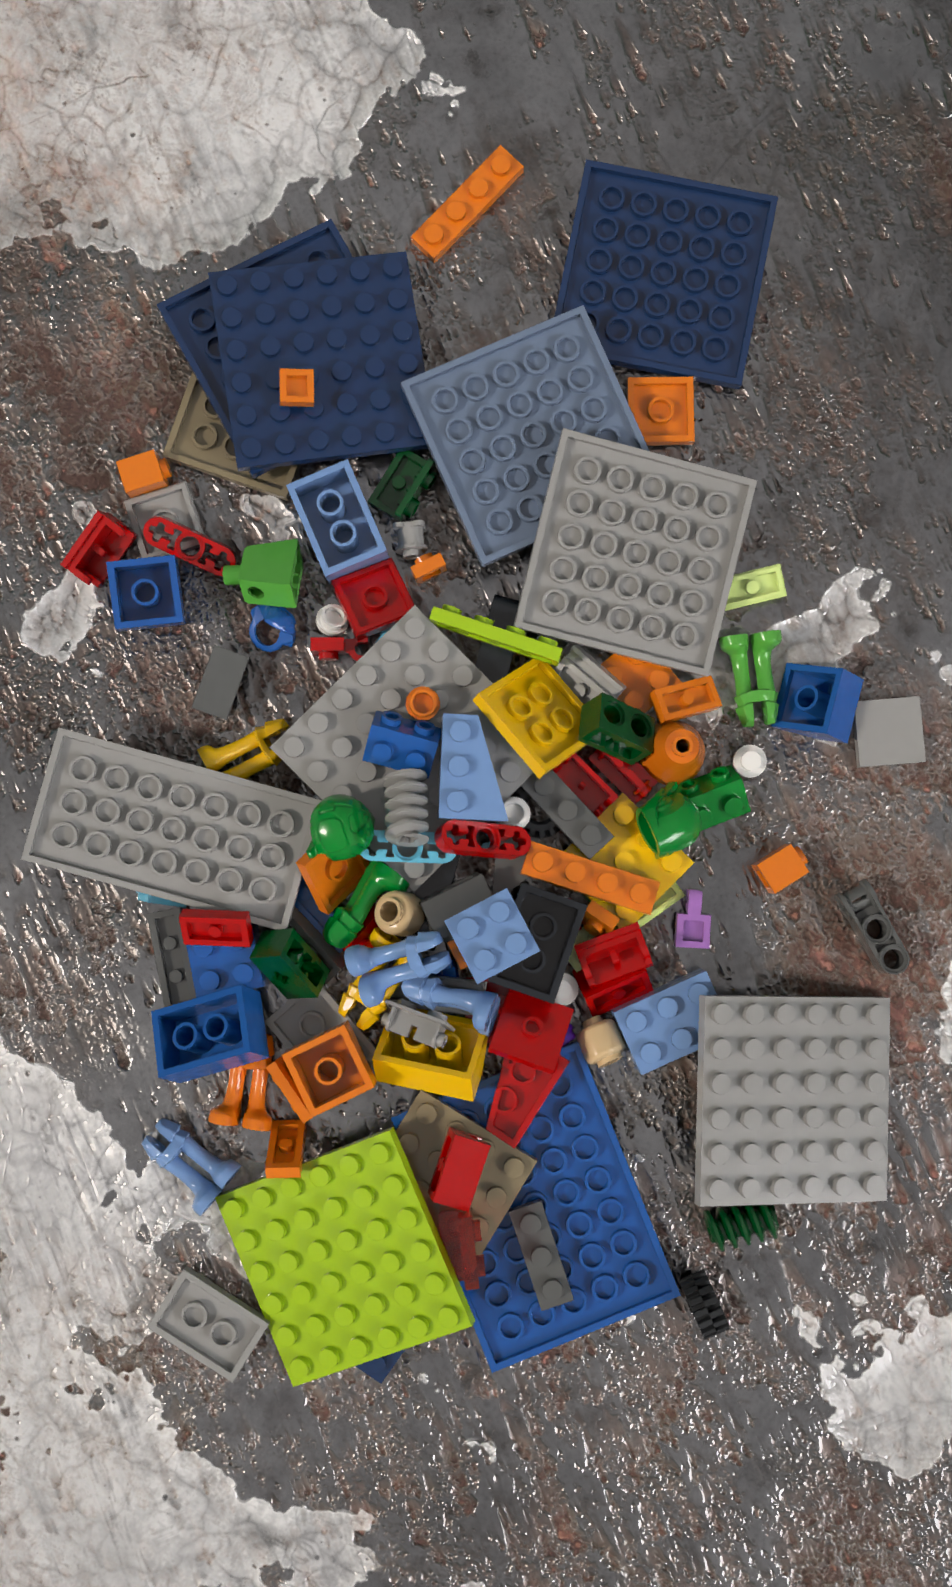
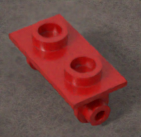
M598 749L588 758L635 805L658 783L638 762L630 765Z

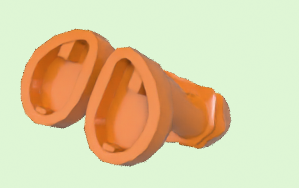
M266 1034L270 1058L230 1069L225 1098L222 1104L211 1109L208 1122L223 1126H237L240 1124L245 1076L247 1069H251L253 1073L250 1094L242 1120V1127L255 1131H271L272 1117L266 1111L265 1106L269 1075L265 1067L272 1063V1056L275 1055L272 1035Z

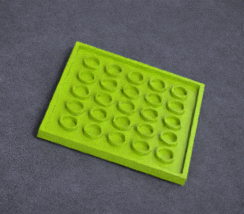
M394 1127L303 1161L301 1178H266L264 1176L225 1191L215 1198L264 1318L270 1322L268 1325L293 1387L472 1327L476 1321Z

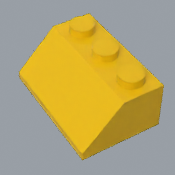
M416 1008L417 1011L425 1014L428 1013V1010ZM444 1014L448 1017L447 1022L455 1028V1031L452 1032L446 1029L444 1033L448 1035L444 1048L438 1046V1048L434 1049L413 1040L417 1030L414 1026L409 1038L386 1031L384 1026L372 1058L376 1080L378 1082L474 1102L483 1073L488 1036L477 1032L473 1027L472 1019Z

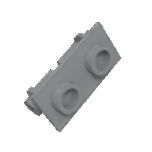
M401 998L398 999L397 1003L385 1000V1003L391 1007L390 1013L385 1012L381 1019V1025L385 1026L386 1031L409 1038L414 1026L417 1030L413 1040L434 1049L438 1048V1046L444 1048L448 1039V1035L444 1034L446 1029L452 1032L455 1031V1028L447 1022L448 1017L440 1012L429 1009L427 1014L416 1010V1004Z

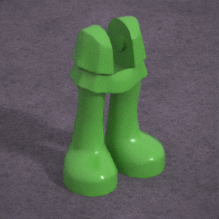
M781 630L754 633L749 635V639L748 634L729 635L718 638L721 651L726 653L731 661L736 689L734 700L738 706L735 711L742 726H754L752 702L761 701L764 724H775L779 704L776 702L778 692L775 691L772 676L771 652L782 641ZM749 640L756 671V690L751 688L747 657Z

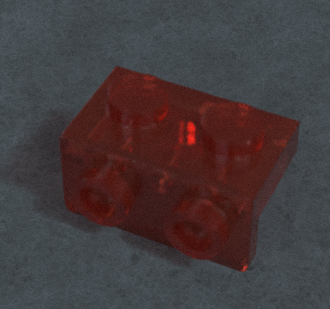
M470 1207L469 1212L459 1209L440 1211L438 1213L440 1238L458 1280L465 1281V1290L480 1289V1277L486 1276L484 1254L477 1255L476 1241H482L480 1219H473L472 1207Z

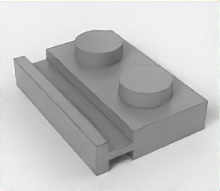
M578 644L571 647L569 653L564 656L558 667L556 666L554 669L583 704L602 692L618 699V696L627 688Z

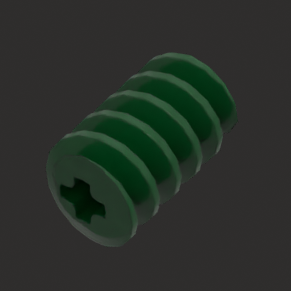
M751 1205L741 1206V1211H739L737 1206H728V1214L725 1213L721 1206H717L715 1208V1218H713L709 1210H703L711 1244L716 1243L721 1252L725 1251L726 1240L730 1241L734 1249L738 1248L739 1237H742L748 1246L751 1245L752 1234H756L760 1242H764L765 1231H769L774 1239H778L779 1224L774 1205H754V1208Z

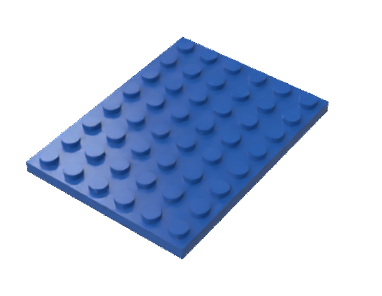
M577 1040L562 1046L560 1054L569 1059L570 1063L517 1145V1147L537 1158V1163L510 1208L541 1198L574 1300L541 1311L508 1210L467 1280L457 1274L459 1283L476 1320L473 1326L492 1373L681 1296ZM501 1071L480 1080L474 1102L444 1095L438 1098L486 1127ZM409 1109L391 1116L395 1130Z

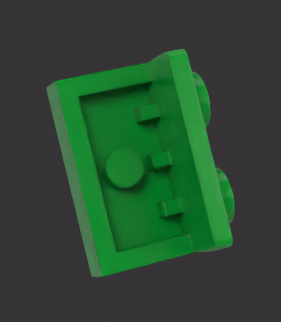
M731 765L714 768L708 774L681 782L675 791L692 800L698 807L702 820L701 831L751 812L743 780Z

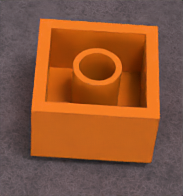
M348 1020L287 1049L282 1054L311 1118L374 1088L377 1083L376 1077Z

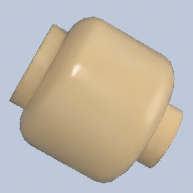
M398 890L385 893L376 903L374 911L378 927L385 933L403 937L413 935L421 928L425 919L419 904L421 900L414 894Z
M597 1015L582 1023L584 1029L577 1034L576 1040L587 1063L591 1065L597 1064L598 1068H603L623 1058L621 1053L626 1048V1042L614 1020H602L600 1015Z

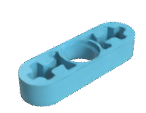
M374 830V836H377L378 842L388 843L385 838V830ZM435 832L419 833L429 837L427 844H436L434 840ZM446 833V834H447V837L452 838L453 843H454V842L456 841V840L454 839V837L451 836L450 834ZM392 844L394 857H386L388 849L377 850L375 856L369 855L368 849L360 854L369 861L437 864L448 863L456 856V854L445 853V858H438V852L427 851L428 858H421L420 856L423 851V845L418 846L417 852L413 856L404 857L398 852L397 845Z

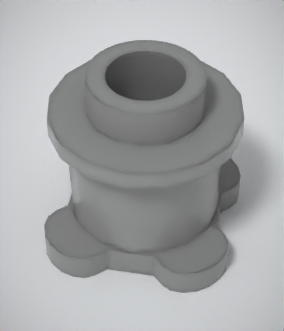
M424 520L395 522L392 524L398 540V547L395 548V553L402 555L403 559H417L428 550V546L424 544L423 532L427 531Z

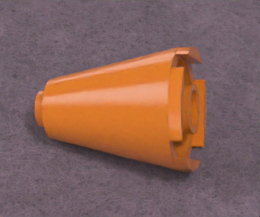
M677 720L662 725L657 723L655 724L653 753L640 760V763L648 774L659 783L667 785L669 782H677L679 785L681 782L694 778L702 768L705 759L704 742L700 734L691 725L683 721ZM676 745L679 746L681 752L677 750Z

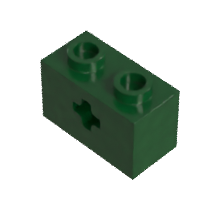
M294 928L263 931L249 957L286 999L318 998L330 972V969Z

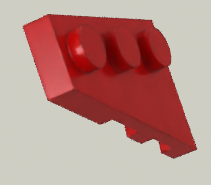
M560 1054L552 1075L504 1058L486 1130L515 1149L570 1063V1060Z

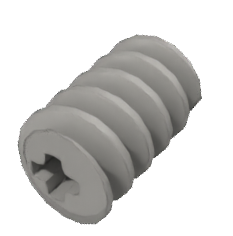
M414 768L401 769L388 774L384 778V787L386 788L384 792V799L386 801L384 806L386 813L384 824L387 827L385 829V838L392 844L403 847H418L429 841L427 835L419 834L429 829L427 822L420 821L428 818L429 815L426 809L421 808L428 804V798L422 795L428 790V786L422 783L427 779V773L424 770Z

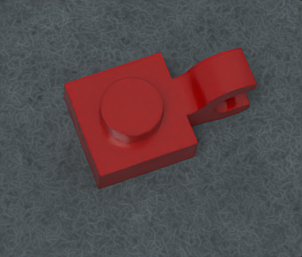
M310 637V651L314 656H319L321 661L339 660V655L348 654L357 662L363 655L356 653V647L360 644H369L367 637L357 641L356 637L353 639H345L344 637Z

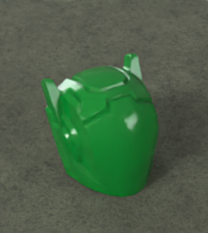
M669 782L653 798L636 810V820L640 833L648 847L655 853L656 859L669 856L673 852L691 846L700 835L702 828L701 814L698 807L683 794L675 792L678 787L677 782Z
M336 794L324 798L311 814L310 830L312 841L306 850L309 859L314 858L317 854H325L333 861H341L362 854L370 846L374 836L375 818L370 810L362 802L346 794Z

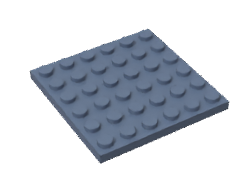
M584 305L401 382V388L481 567L533 546L563 428L649 451Z

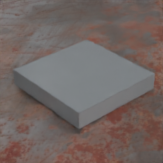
M187 481L124 501L132 529L138 535L136 541L142 558L171 555L150 545L144 538V525L153 516L162 515L204 534ZM159 523L156 527L151 525L150 529L154 531V538L159 540L162 536H166L172 539L168 546L174 548L175 541L181 531L175 529V534L171 535L164 531L165 525L163 523ZM188 536L181 540L183 552L200 547L198 540L194 537Z
M920 696L858 701L853 720L857 768L926 762Z

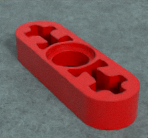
M156 515L151 517L144 525L143 535L150 545L175 555L214 575L223 576L225 564L221 568H217L215 566L216 560L209 556L206 557L205 562L199 560L205 551L206 543L212 545L209 550L210 553L218 556L221 551L227 554L226 560L230 562L229 565L236 564V555L231 547L168 517ZM159 523H163L165 525L164 531L171 535L175 534V529L180 530L181 533L175 541L174 548L168 546L172 539L166 536H162L159 540L155 539L154 531L150 529L151 525L156 527ZM188 536L196 538L200 544L198 553L194 555L184 553L181 549V540Z
M452 819L440 825L434 834L437 847L447 854L513 860L525 855L531 847V839L528 832L520 826ZM451 831L454 836L462 837L466 835V839H459L453 843L452 838L447 837L446 833ZM478 831H483L488 835L490 839L488 849L482 848L477 843L476 835ZM511 837L514 842H518L517 848H515L514 844L511 843H503L500 845L501 841H505Z

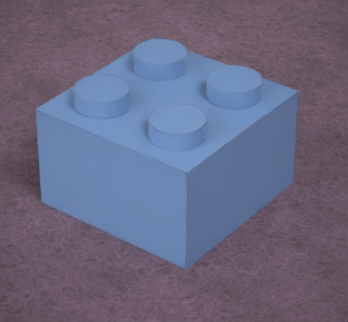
M508 888L444 921L477 984L540 951Z

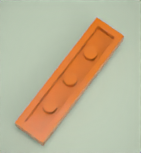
M500 145L411 236V242L435 264L524 173V166Z
M531 841V847L526 853L520 872L521 875L645 915H651L660 885L658 881Z

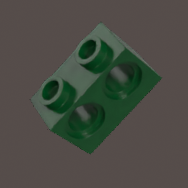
M602 692L582 705L578 740L633 765L653 753L656 718Z

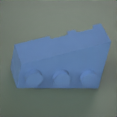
M443 713L437 819L508 821L478 715Z

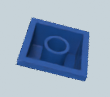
M787 663L777 699L779 704L777 720L775 724H771V727L818 740L848 744L864 679L844 668Z

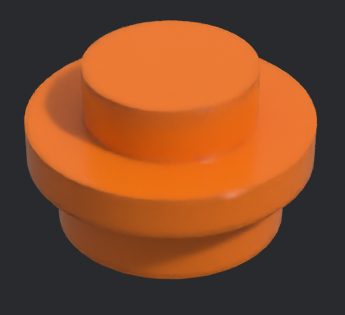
M417 687L406 698L407 712L416 720H430L439 711V697L429 687Z

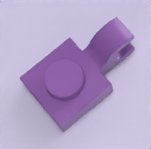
M686 889V913L676 912L675 947L709 949L711 915L701 914L703 893L700 890Z

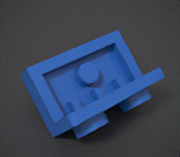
M376 711L362 760L395 770L421 769L427 773V778L429 779L441 736V728L435 727L433 723L426 720L414 721L403 718L394 711Z

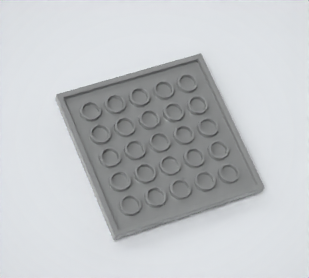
M563 428L513 627L542 636L708 677L757 480Z
M415 605L270 746L322 800L336 794L352 796L362 802L374 816V830H385L387 827L384 824L386 816L384 811L386 803L384 799V792L386 790L384 778L397 770L362 760L371 724L376 711H394L403 718L418 721L407 712L406 698L413 689L424 686L433 689L440 700L438 713L432 719L427 720L433 723L435 727L441 728L443 713L479 716L503 803L534 773L472 701L479 692L493 683ZM441 736L429 779L427 778L422 782L428 786L427 792L422 794L428 798V804L421 808L426 809L429 815L428 818L420 820L429 824V829L426 832H435L440 825L449 821L447 819H437ZM451 831L447 832L448 834L453 836L456 841L459 839H466V835L462 837L452 835ZM373 836L369 847L375 853L379 849H388L386 857H394L392 843H380L377 841V836ZM426 843L423 845L421 858H428L427 851L438 852V858H445V853L436 844ZM397 845L398 852L404 857L413 856L418 847ZM385 862L410 884L409 887L414 892L442 865L437 863Z
M699 995L694 1204L699 1207L887 1201L890 1050L889 997Z

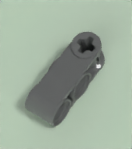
M862 879L857 887L844 894L836 893L834 895L835 901L851 925L873 967L885 974L897 975L903 973L909 965V954L884 912L878 896L866 879ZM871 920L876 921L880 926V933L874 939L867 933V925ZM888 950H892L897 957L896 964L892 968H888L884 963V955Z

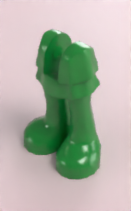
M371 861L365 868L363 876L346 906L336 907L334 915L328 918L322 931L324 940L336 948L347 947L357 937V933L364 928L365 925L363 923L377 898L386 891L398 890L406 892L410 884L383 862Z

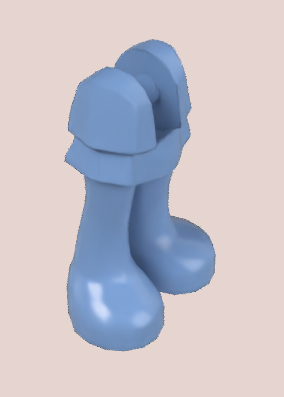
M418 932L417 936L408 935L405 940L380 947L369 948L360 944L347 947L344 952V958L349 973L353 977L362 975L359 980L358 990L363 1004L368 1008L377 1006L383 1001L386 989L392 985L418 977L426 978L431 973L438 974L451 964L452 960L448 951H443L426 958L422 957L421 952L443 942L440 932ZM407 957V963L382 970L370 971L378 965Z
M418 977L402 982V992L410 1001L421 1006L425 1005L432 1010H435L436 1006L458 1008L470 1012L473 1015V1027L477 1032L488 1037L490 1036L500 1006V997L497 993L448 988L443 986V981L438 977Z
M162 1118L155 1124V1128L171 1142L166 1148L161 1142L149 1135L145 1137L141 1145L151 1161L156 1160L160 1168H165L190 1188L195 1196L192 1208L196 1214L202 1216L215 1201V1198L221 1194L223 1189L233 1179L242 1165L233 1159L222 1160L191 1138L190 1132L182 1130L180 1124ZM183 1152L211 1175L215 1183L189 1166L178 1155Z

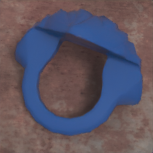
M256 605L251 609L252 622L249 627V635L257 648L265 652H273L283 646H293L296 639V621L292 613L285 607ZM262 620L280 630L277 642L273 645H265L257 637L256 628Z

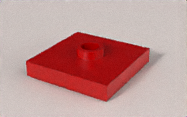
M392 557L331 580V586L357 641L392 628L415 605Z
M509 988L488 1052L553 1075L574 1009L555 1002L552 1004Z

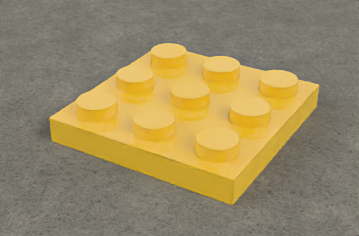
M532 659L479 692L472 700L539 779L587 745L578 740L581 708L584 704L548 663Z
M622 793L598 817L599 821L614 837L590 860L660 882L655 899L656 902L694 862L682 850L656 859L655 853L648 847L638 828L636 820V810L638 807ZM573 843L565 850V852L586 858ZM586 896L589 900H593L620 918L616 926L617 929L636 923L644 915Z

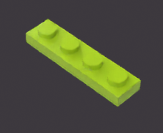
M443 604L442 609L433 606L429 620L437 627L557 667L559 665L563 649L557 647L558 642L543 636H539L538 640L526 637V632L522 629L507 626L505 630L493 626V620L480 615H475L474 619L461 615L462 610L450 605Z

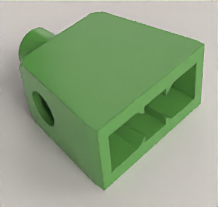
M298 539L247 546L244 548L241 565H224V584L240 585L244 601L248 604L296 608L304 565Z

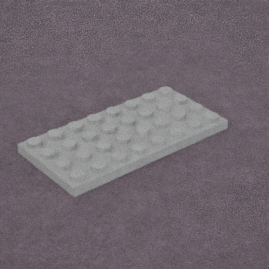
M58 727L21 860L199 909L249 911L251 923L275 930L288 929L303 877L296 862L306 853L312 841L310 830L311 814L322 800Z

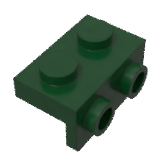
M412 451L398 452L368 499V504L397 522H404L406 517L411 519L420 505V501L417 499L424 489L429 491L437 478L435 461L430 458L425 460Z

